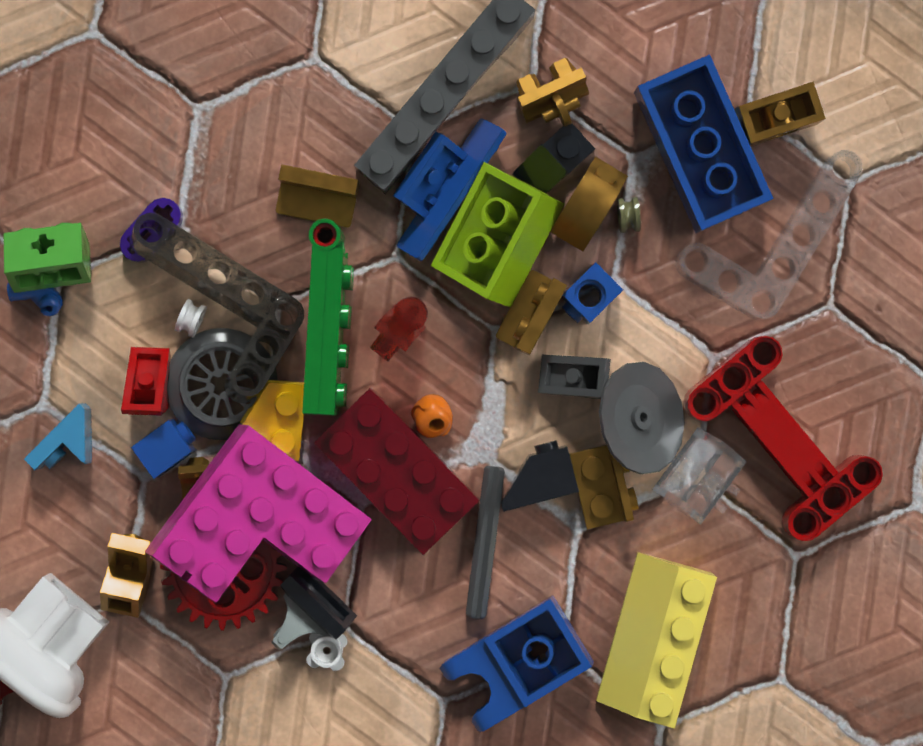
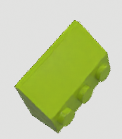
M484 162L431 266L484 298L511 307L565 204Z

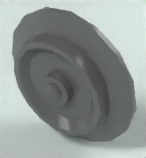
M646 362L627 363L612 373L602 390L599 407L601 433L610 454L625 469L635 473L648 474L660 472L674 460L683 438L685 425L683 407L674 383L660 368Z

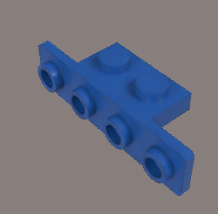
M481 118L461 148L445 135L435 131L393 195V197L416 213V216L397 243L399 249L419 261L424 260L469 192L483 163H488L493 154L498 150L499 145L507 134L505 130Z

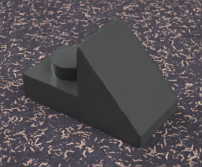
M542 354L538 393L601 399L602 390L609 380L611 359Z

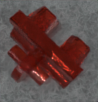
M416 297L401 299L374 327L380 334L370 348L389 362L400 348L406 352L425 330L426 326L424 324L428 318V310L422 300Z

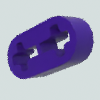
M159 198L150 203L121 237L120 248L124 256L131 261L140 263L154 257L182 224L183 213L180 206L167 198ZM171 206L173 211L170 216L174 219L170 225L163 222L154 230L152 226L159 219L158 214L155 213L159 207L166 210ZM148 231L152 233L144 243L148 248L145 253L137 251L132 254L133 244L130 242L133 236L142 238Z

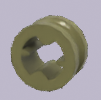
M632 197L630 202H625L623 198L617 199L620 233H626L628 228L639 232L641 230L638 198Z

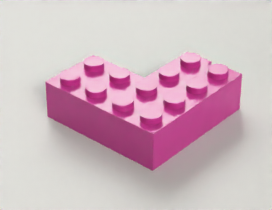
M239 424L144 552L178 575L204 596L217 602L262 540L314 579L327 583L372 519L249 425Z

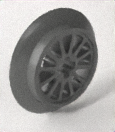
M228 328L206 330L196 334L194 338L191 337L186 340L173 355L169 365L167 382L168 403L176 418L180 422L183 421L193 433L208 439L228 440L236 427L241 424L240 421L247 409L255 403L256 395L265 380L278 381L276 367L267 350L250 335ZM215 351L227 352L222 369L218 367L214 354ZM231 353L241 356L240 362L231 371H228ZM206 354H210L214 366L213 372L199 361ZM244 362H248L252 372L235 377V372ZM197 364L208 374V378L190 375L192 367ZM223 373H226L230 376L228 383L233 386L230 392L223 391L220 395L214 393L215 385L211 383V379L214 376L220 378ZM250 377L255 378V389L237 385L238 381ZM188 380L204 382L206 387L190 392L188 390ZM240 390L253 393L251 402L246 404L235 394V391ZM208 391L209 395L197 407L193 403L191 396ZM214 397L216 401L213 414L209 416L202 412V408ZM229 397H233L244 407V410L234 415ZM221 399L225 401L229 417H217Z

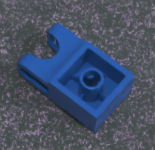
M554 595L452 656L439 669L448 680H455L461 676L473 673L481 675L488 682L491 691L490 699L484 706L477 709L472 717V723L476 730L483 732L592 667L594 661ZM539 641L540 644L544 643L547 645L548 650L545 653L547 658L541 660L540 655L535 658L531 655L530 651L534 647L533 642Z

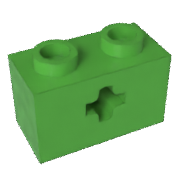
M60 223L51 227L23 228L15 232L3 233L4 274L14 293L91 282L90 243L81 223Z

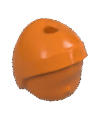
M428 394L414 404L411 416L416 424L417 431L422 436L435 438L449 433L452 427L453 414L449 404L442 396Z

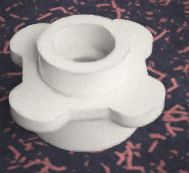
M311 633L309 637L312 643L311 653L306 658L308 665L312 668L319 666L323 668L330 667L333 671L342 669L345 663L342 658L343 648L348 642L346 636L342 634L339 638L334 639L328 634L323 636ZM325 647L331 649L329 654L324 653L323 649Z

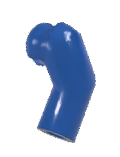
M9 282L7 283L8 298L11 302L31 299L45 316L56 315L63 305L62 297L55 288L14 293Z

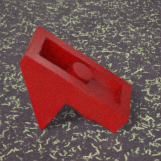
M131 347L121 406L122 414L162 416L168 410L167 382L171 361L170 348Z

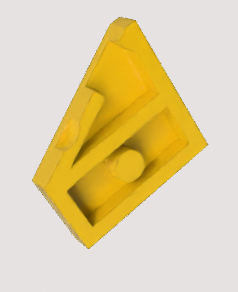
M265 380L256 395L255 403L247 409L240 421L242 425H249L295 461H299L304 419V414L302 413L304 382Z

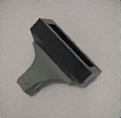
M297 567L280 585L285 592L283 597L287 604V614L282 627L278 628L273 635L272 644L278 650H281L296 638L308 633H317L323 636L328 634L337 639L346 631L357 615L323 582L314 579Z

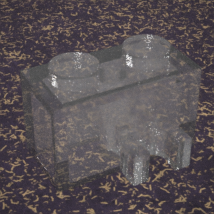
M697 428L652 490L675 509L701 525L713 508L721 513L726 511L728 507L722 504L720 500L725 491L735 496L740 492V489L732 484V481L747 461L722 440Z

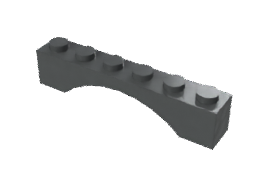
M492 0L354 164L355 169L386 195L460 101L534 19L536 10L524 0Z

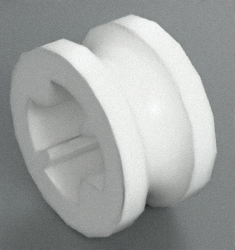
M187 299L178 316L175 331L181 332L186 330L188 336L194 338L201 326L207 306L201 304V306L196 307L192 300Z

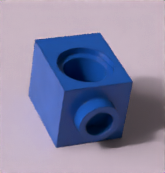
M595 262L562 295L561 298L566 302L562 308L576 323L583 319L589 324L623 289ZM591 285L598 290L599 301L594 307H586L579 301L578 293L582 286Z
M171 419L137 442L131 449L152 478L156 479L196 451L192 444L196 438L183 421L177 424L175 419Z

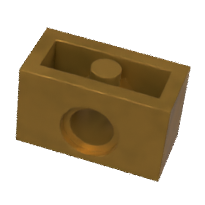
M814 81L740 105L735 109L750 146L818 125L826 119Z

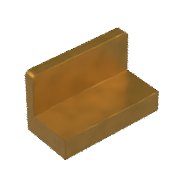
M281 164L278 178L281 184L275 209L276 213L315 222L319 219H330L340 227H351L360 185L359 180Z

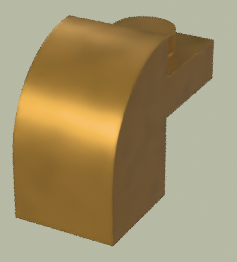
M595 156L550 232L583 252L616 200L628 176Z
M111 534L108 543V568L100 590L101 610L139 618L154 558L144 552L150 545V541L144 540L135 534Z

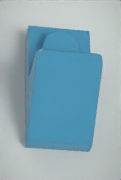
M86 403L78 404L24 458L34 470L42 469L45 465L49 469L54 467L66 455V452L62 449L64 446L84 464L92 462L91 408Z

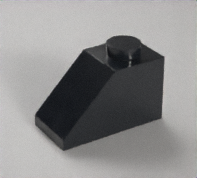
M557 440L534 446L536 453L526 457L501 500L503 512L579 492L566 445L558 447Z

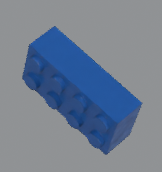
M710 54L637 86L634 95L695 233L706 230L774 199Z

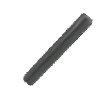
M485 466L483 472L466 606V615L476 619H484L487 615L505 474L504 468L497 466Z

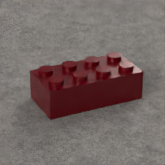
M369 388L314 442L422 555L434 546L480 501L479 497L373 388Z

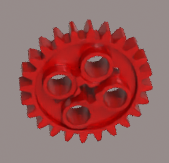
M262 540L250 556L261 561L263 565L262 570L259 574L252 577L244 575L240 570L236 576L249 587V590L243 592L232 581L229 586L234 591V597L231 601L224 604L207 598L173 572H171V575L163 578L161 583L162 585L174 586V589L169 592L167 598L168 600L178 597L181 599L176 610L178 613L187 608L192 610L189 618L191 623L201 615L204 617V628L206 629L210 626L213 619L218 620L221 631H224L227 620L231 619L235 627L239 629L241 626L240 617L246 616L249 621L254 623V610L256 608L266 614L269 612L264 600L266 598L274 601L278 600V595L272 590V587H279L284 580L277 577L276 573L287 570V565L276 562V559L283 555ZM160 563V569L170 571Z

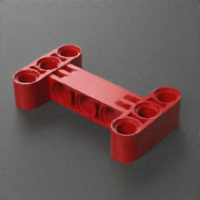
M754 337L743 344L685 394L683 400L684 409L691 418L700 421L712 420L728 407L733 411L802 494L783 513V529L788 535L797 540L811 541L872 492L881 483L883 470L877 460L864 455H852L836 468L830 463L761 380L781 362L783 356L781 345L773 337ZM761 342L768 345L771 350V358L764 365L756 362L753 357L755 346ZM731 367L739 370L742 376L741 384L733 390L726 387L723 382L725 371ZM701 392L707 393L712 399V407L705 414L697 413L693 407L695 396ZM865 462L870 469V475L865 482L858 483L853 477V471L857 464ZM836 487L840 492V501L835 507L828 508L823 502L824 493L827 489ZM806 512L811 519L810 527L804 532L797 533L793 527L794 518L797 514Z

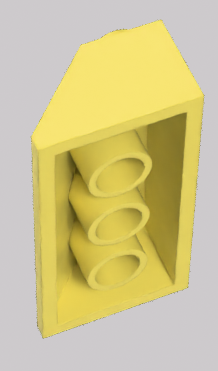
M637 552L596 697L597 702L633 717L675 729L717 576L708 571Z

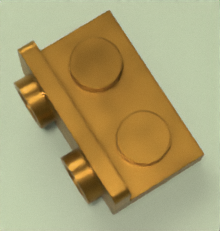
M531 270L499 327L496 338L530 355L567 285L555 278L550 279L535 270Z
M607 445L569 453L579 489L578 495L586 529L621 521H633L632 511L639 510L634 487L627 488L624 473L630 472V470L625 469L610 454Z

